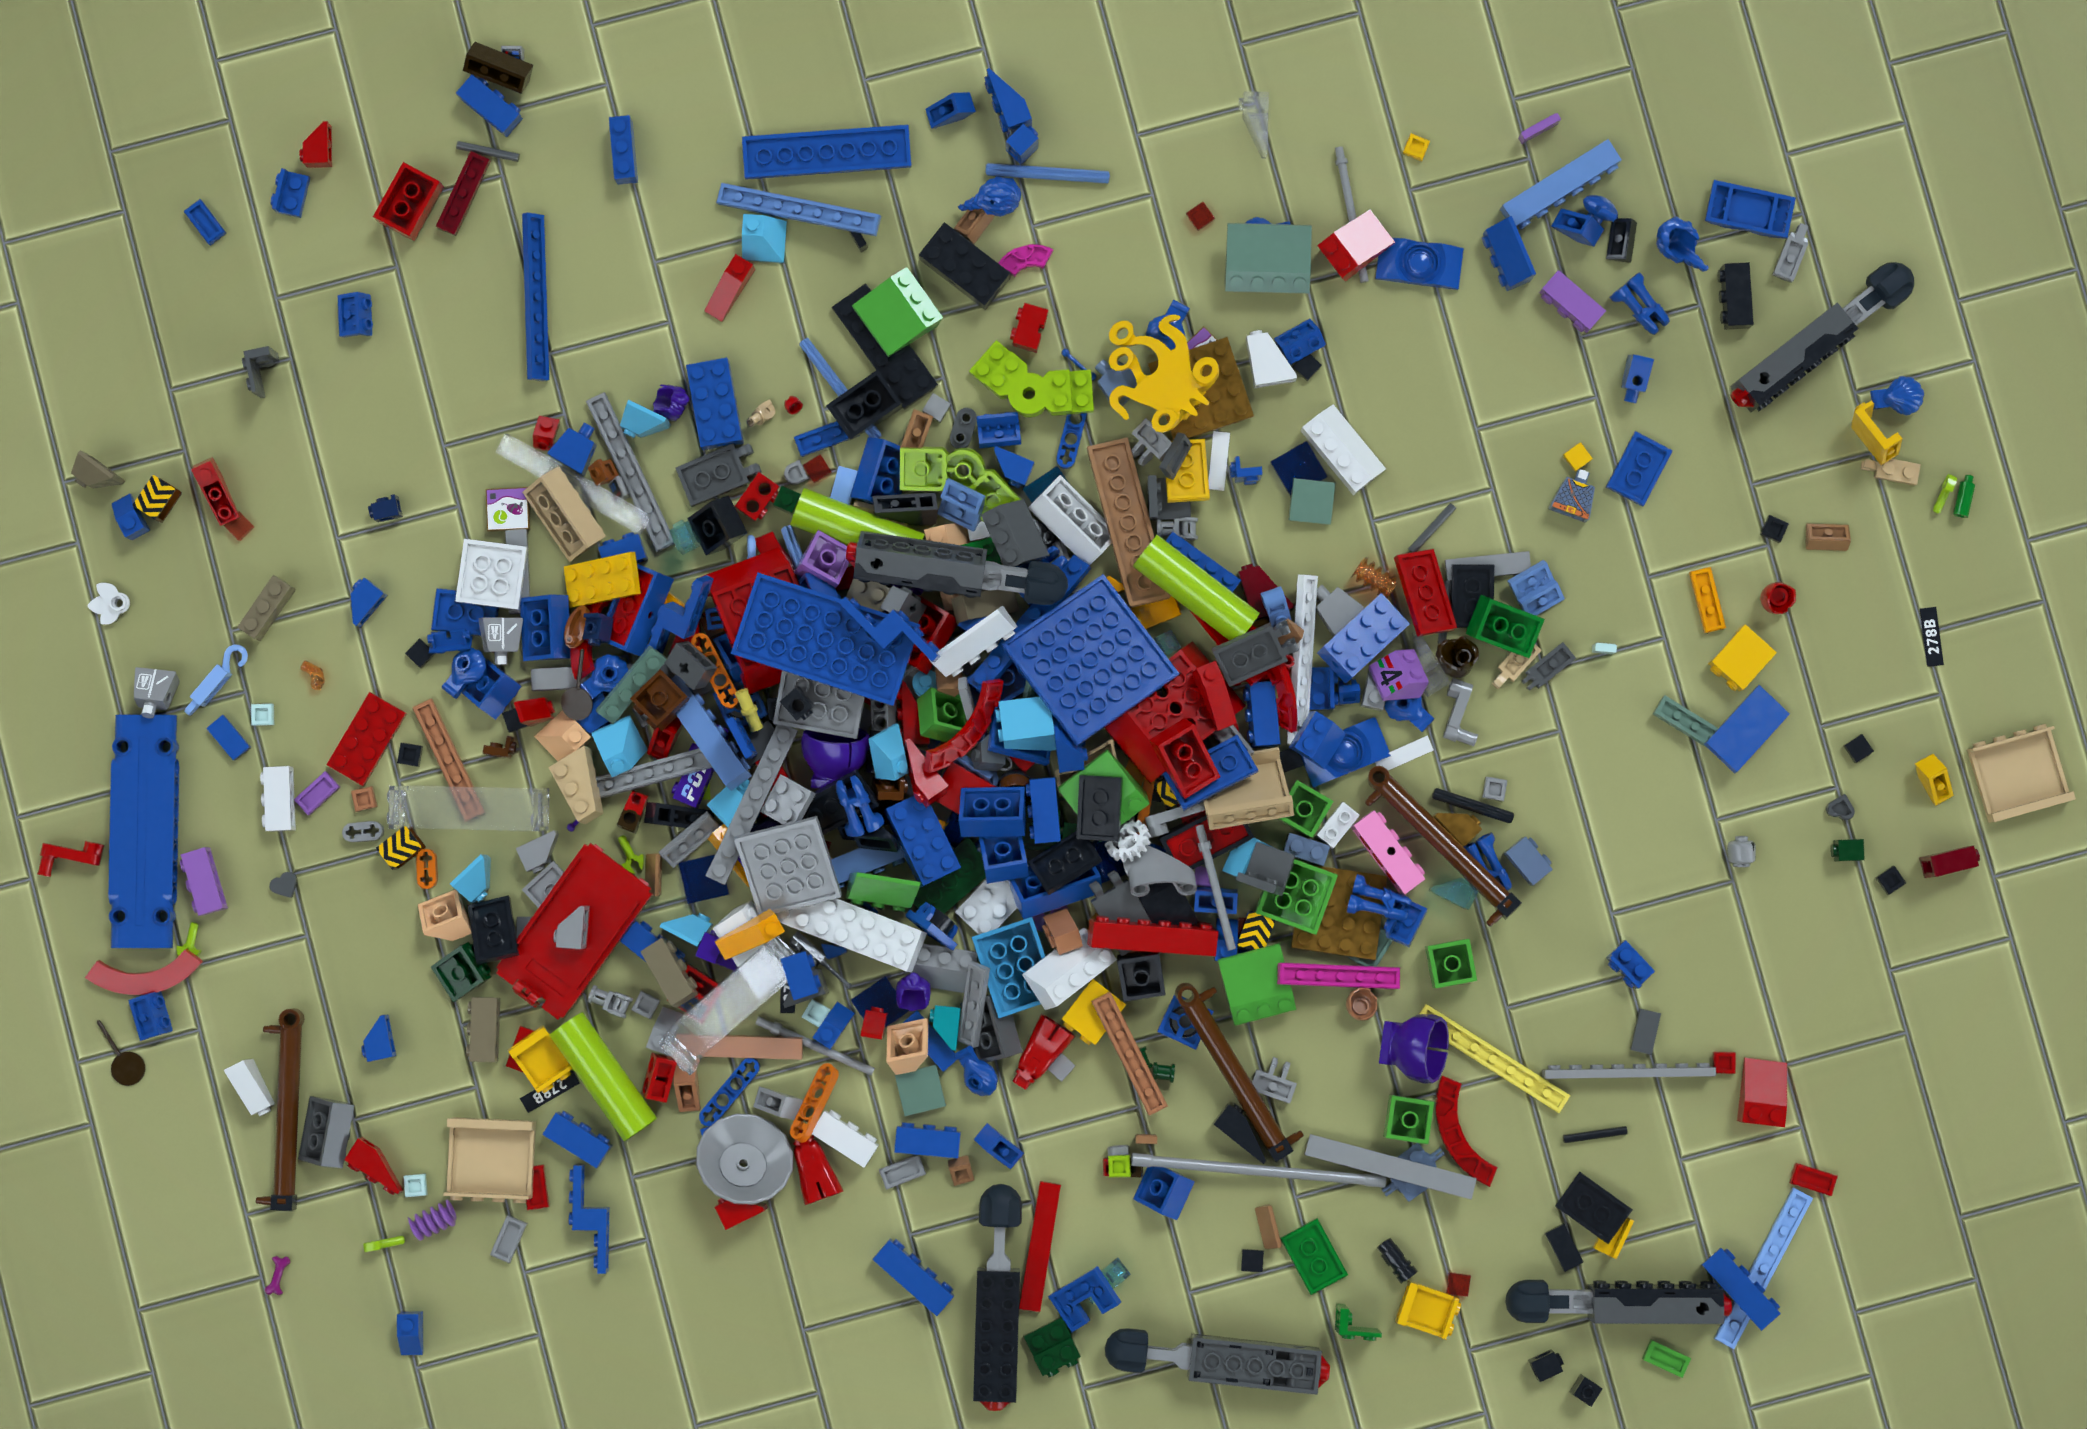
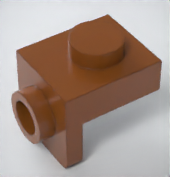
M598 459L588 467L590 476L596 486L610 483L618 476L611 459L605 461Z

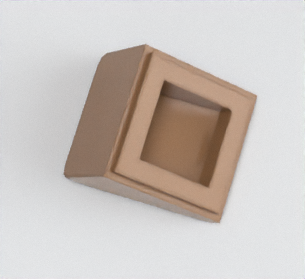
M968 1155L948 1160L954 1186L974 1181Z

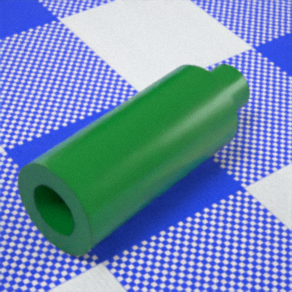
M1965 475L1964 481L1960 482L1953 511L1954 516L1968 518L1975 490V484L1972 483L1974 476Z

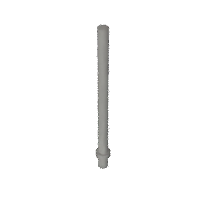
M1336 147L1337 160L1335 164L1339 168L1348 220L1351 222L1357 217L1346 165L1348 160L1345 158L1343 147ZM1366 266L1359 271L1361 283L1369 281Z

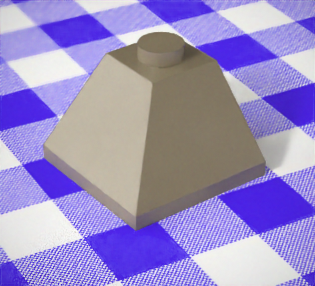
M81 450L77 453L71 474L76 477L74 481L82 487L86 488V486L94 489L121 485L125 482L124 479L93 456Z

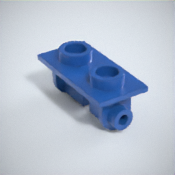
M466 629L450 630L451 637H447L446 631L431 632L430 635H427L428 643H430L429 653L441 654L447 651L471 649L473 636H471L470 630Z

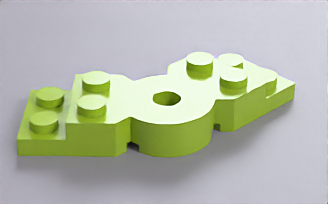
M997 340L969 370L971 375L1000 399L1009 398L1014 411L1023 417H1036L1045 410L1052 416L1094 412L1091 370L1048 371L1044 377H1041L1038 374L1029 373L1027 364ZM1033 391L1035 396L1032 399L1024 398L1025 393Z
M944 447L900 448V490L943 491L946 480L950 478L985 495L982 514L998 505L1021 500L994 469H985L983 458L973 449L959 448L949 453ZM960 465H966L969 468L967 475H962L959 472L958 467Z

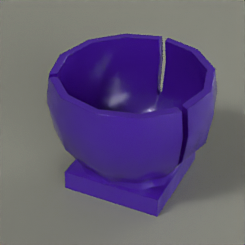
M859 728L858 739L855 740L854 738L810 730L803 731L801 741L802 753L813 771L811 788H822L856 769L858 771L868 760L870 751L868 740L870 736L867 731Z
M1418 1014L1403 1023L1384 1021L1379 1064L1396 1065L1406 1077L1420 1083L1436 1082L1445 1068L1448 1053L1429 1050L1427 1047L1448 1050L1449 1032L1447 1022L1442 1017L1433 1014Z

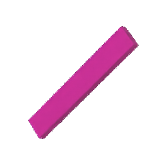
M1278 963L1277 984L1400 989V968Z

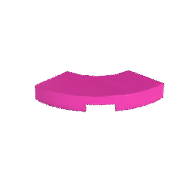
M1029 244L1011 250L1002 257L998 264L1015 277L1021 270L1027 267L1044 269L1053 253V249L1043 245Z

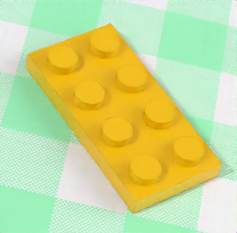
M627 552L564 566L569 608H577L581 605L587 606L641 594L635 552Z

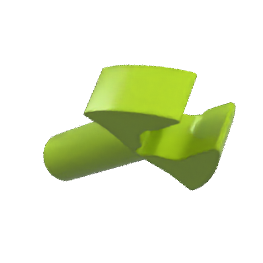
M1948 474L1941 485L1942 490L1933 508L1935 513H1941L1949 493L1953 492L1957 481L1955 476Z
M625 835L618 837V841L627 857L626 863L621 865L629 872L636 874L632 868L633 859L639 863L640 869L643 870L644 855L637 856L634 854Z
M190 923L186 944L183 946L177 945L178 956L186 948L197 957L200 955L202 950H197L194 945L199 926L198 923Z
M397 1236L363 1243L364 1252L404 1244L405 1238L404 1236Z

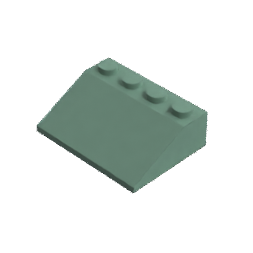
M1227 223L1225 291L1310 293L1312 225Z

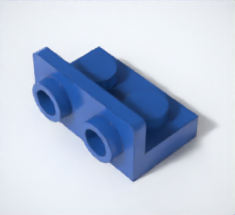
M281 168V172L277 174L275 185L277 186L276 193H273L271 197L272 209L276 213L301 218L310 177L288 172L286 169Z
M353 292L338 295L339 337L372 336L373 322L370 294Z
M1311 319L1274 338L1276 345L1284 353L1290 365L1326 345L1320 329Z
M1312 667L1309 710H1333L1335 705H1338V692H1334V684H1338V675L1330 667Z
M1626 940L1606 957L1610 961L1608 963L1610 968L1616 973L1619 971L1624 976L1622 980L1630 988L1634 986L1635 989H1639L1642 986L1641 984L1655 972Z
M161 991L128 1000L140 1041L173 1031Z

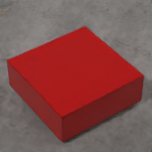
M1713 1052V1067L1716 1068V1073L1736 1074V1052Z

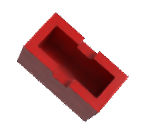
M1024 303L1023 308L1019 307L1016 315V320H1019L1017 328L1013 327L1010 336L1014 347L1037 353L1041 341L1039 329H1044L1049 314L1048 309Z

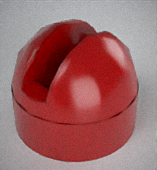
M789 396V399L784 402L785 409L791 415L798 413L803 407L802 402L795 396Z

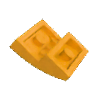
M1172 596L1167 600L1131 608L1134 615L1142 620L1141 624L1146 630L1182 615L1177 600Z

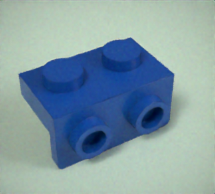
M1018 412L984 414L976 417L980 449L995 446L1021 445Z
M1236 456L1229 466L1230 477L1234 478L1235 483L1244 482V485H1255L1263 475L1262 466L1241 468L1239 456Z
M1412 901L1411 906L1395 903L1393 908L1407 912L1408 916L1406 920L1388 918L1384 925L1386 937L1410 947L1428 910Z

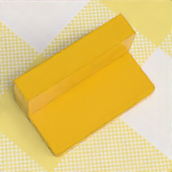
M1627 1217L1609 1244L1597 1238L1593 1248L1617 1259L1634 1220Z

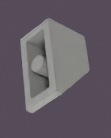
M1368 669L1360 707L1382 711L1385 701L1382 700Z
M553 830L516 848L526 872L533 871V874L545 869L544 865L549 863L557 842L558 831Z
M590 906L578 907L557 926V929L554 931L556 947L586 949Z
M663 1007L652 1029L646 1048L665 1055L669 1054L683 1014Z
M759 1086L753 1107L782 1118L794 1120L803 1100Z

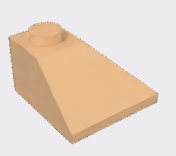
M563 710L534 736L557 762L582 746H587L594 739L576 720L569 718Z
M456 889L418 904L424 935L454 941L472 934L470 919L460 893Z
M927 1018L887 1026V1064L895 1075L916 1071L928 1057Z

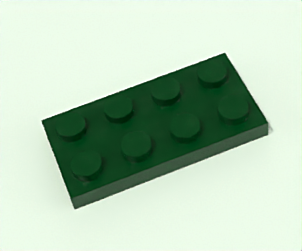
M969 837L953 849L961 868L920 887L913 902L918 909L927 902L945 914L986 878L982 854L977 850L976 845Z

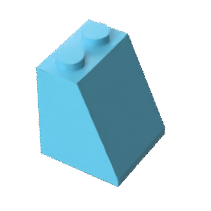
M1040 697L999 701V709L995 711L997 722H1001L1002 729H998L999 742L1004 741L1005 749L1056 750L1052 713Z

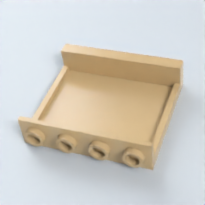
M2038 725L2033 727L2034 731L2026 733V729L2013 732L2014 737L2007 739L2005 735L1993 738V743L1977 742L1972 744L1973 748L1967 750L1988 823L2076 799L2074 791L2069 792L2051 732V730L2055 729L2054 726Z
M1279 747L1254 751V755L1251 758L1258 768V773L1203 801L1209 830L1294 816L1293 799L1288 791L1280 760Z
M447 1118V1127H450L447 1192H444L443 1196H450V1200H463V1197H471V1201H484V1198H492V1202H505V1199H513V1203H526V1199L532 1198L536 1121Z

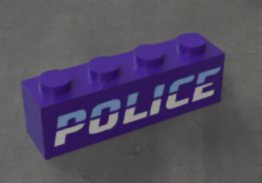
M724 728V730L728 734L725 738L728 740L730 731ZM692 743L689 751L698 749L699 747L696 743ZM710 768L682 776L680 781H676L672 788L673 799L699 808L715 770Z

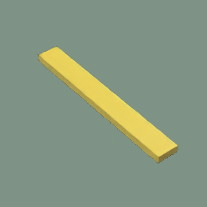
M1425 1004L1419 1013L1442 1017L1447 1022L1450 1045L1557 1113L1561 1112L1571 1096L1429 1005Z

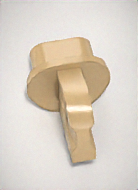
M771 400L765 401L754 410L752 416L746 421L749 427L756 424L760 426L775 415V408Z

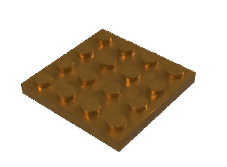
M1228 337L1189 349L1191 371L1199 359L1211 357L1217 361L1220 372L1215 383L1203 395L1209 401V405L1203 403L1195 405L1194 408L1198 415H1190L1187 420H1182L1174 429L1170 430L1173 440L1178 432L1185 434L1190 439L1254 417ZM1158 360L1148 363L1151 374L1157 370ZM1206 365L1203 368L1202 376L1210 375L1212 367ZM1165 415L1167 423H1169L1170 417Z
M1316 866L1335 873L1338 877L1317 935L1294 927L1291 948L1376 960L1382 915L1368 911H1358L1355 914L1347 913V907L1357 874L1364 876L1369 886L1384 890L1383 887L1386 888L1387 876ZM1356 895L1364 900L1383 905L1382 900Z

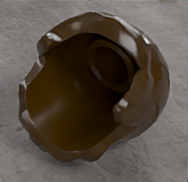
M1461 636L1458 639L1444 640L1437 646L1435 654L1441 668L1448 676L1462 678L1470 673L1473 665L1477 662L1479 649L1465 636Z

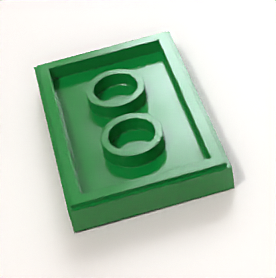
M1318 1218L1280 1238L1310 1295L1348 1275Z

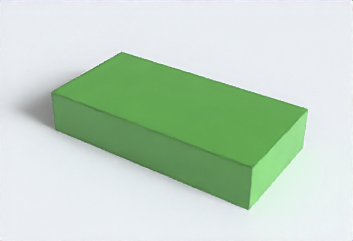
M1650 1340L1642 1358L1683 1378L1691 1360L1690 1357L1653 1340Z

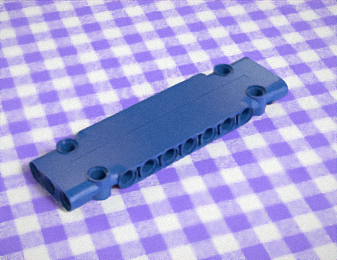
M115 715V740L112 744L115 759L111 762L108 890L109 903L112 905V910L109 913L111 948H173V922L176 919L173 905L177 901L179 761L176 759V754L179 750V744L176 741L177 715H154V718H145L142 715ZM126 741L129 746L128 750L122 752L121 744ZM168 741L171 744V748L165 753L163 745ZM121 910L125 913V919L122 922L117 918ZM162 911H166L168 915L165 922L160 920V913Z

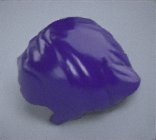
M661 384L662 388L658 389L656 400L653 403V412L667 418L668 421H677L683 414L689 402V397L682 387Z
M915 972L901 978L896 986L898 1007L911 1012L927 1008L931 994L930 983Z

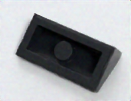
M1617 218L1611 223L1607 260L1631 263L1637 222L1632 218Z

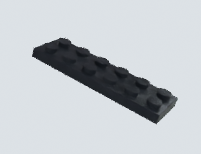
M865 283L832 306V309L873 367L881 373L901 401L905 410L938 387V383L910 344L889 357L885 354L852 307L854 303L871 292Z
M856 769L815 791L814 793L816 794L802 819L817 816L823 835L847 823L848 818L845 809L838 799L836 782L843 780L846 788L850 789L852 788L850 777L854 775L859 778L869 795L871 810L879 806L880 801ZM854 806L859 817L860 815H862L860 808ZM768 816L755 823L751 832L782 824Z

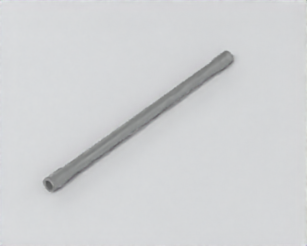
M1132 1153L1131 1166L1175 1168L1360 1184L1385 1188L1386 1177L1378 1174H1357L1161 1157Z

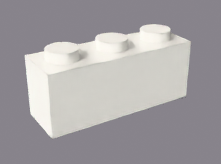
M263 767V772L260 775L261 784L264 785L261 803L262 806H265V814L262 815V826L265 827V831L270 832L296 830L293 767Z
M825 1110L812 1134L860 1166L865 1167L879 1146L876 1143L877 1139L869 1133L863 1135L858 1131L859 1127L850 1121L846 1124L840 1120L842 1116L835 1111L830 1110L828 1112Z

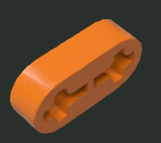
M422 849L416 857L417 883L424 889H431L436 886L438 881L437 855L431 849ZM426 852H428L429 856H432V860L428 861V868H426V862L421 859L425 856ZM426 870H428L429 877L433 878L427 886L426 882H422V878L426 877Z

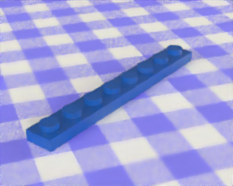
M527 212L522 214L527 380L548 381L549 350L544 215Z
M1073 555L1062 569L1068 579V589L1064 597L1051 605L1032 604L1016 622L1018 627L1013 630L1015 634L1066 600L1091 570L1090 565ZM1004 639L999 642L998 646L994 648L968 679L969 686L979 693L981 692L982 681L999 679L1013 663L1001 647V643L1006 641Z

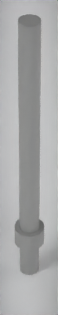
M1204 825L1195 826L1199 839V851H1202L1226 946L1228 951L1236 949L1210 851L1212 849L1210 840H1207Z
M759 1016L756 1020V1025L770 1030V1033L773 1035L803 1037V1046L870 1076L873 1074L874 1067L788 1030L776 1021L773 1023Z

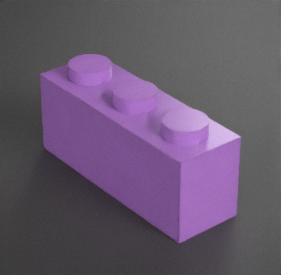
M1559 270L1539 292L1542 295L1543 301L1549 305L1553 304L1557 308V312L1562 317H1568L1573 321V326L1580 332L1584 331L1587 333L1606 312L1604 308Z
M203 847L181 854L180 866L187 875L186 887L189 892H192L194 912L198 913V916H204L227 909L228 906L211 848Z

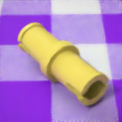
M748 688L738 690L735 695L742 708L741 714L745 716L750 731L756 732L762 729L763 724L757 714L758 708L753 704Z

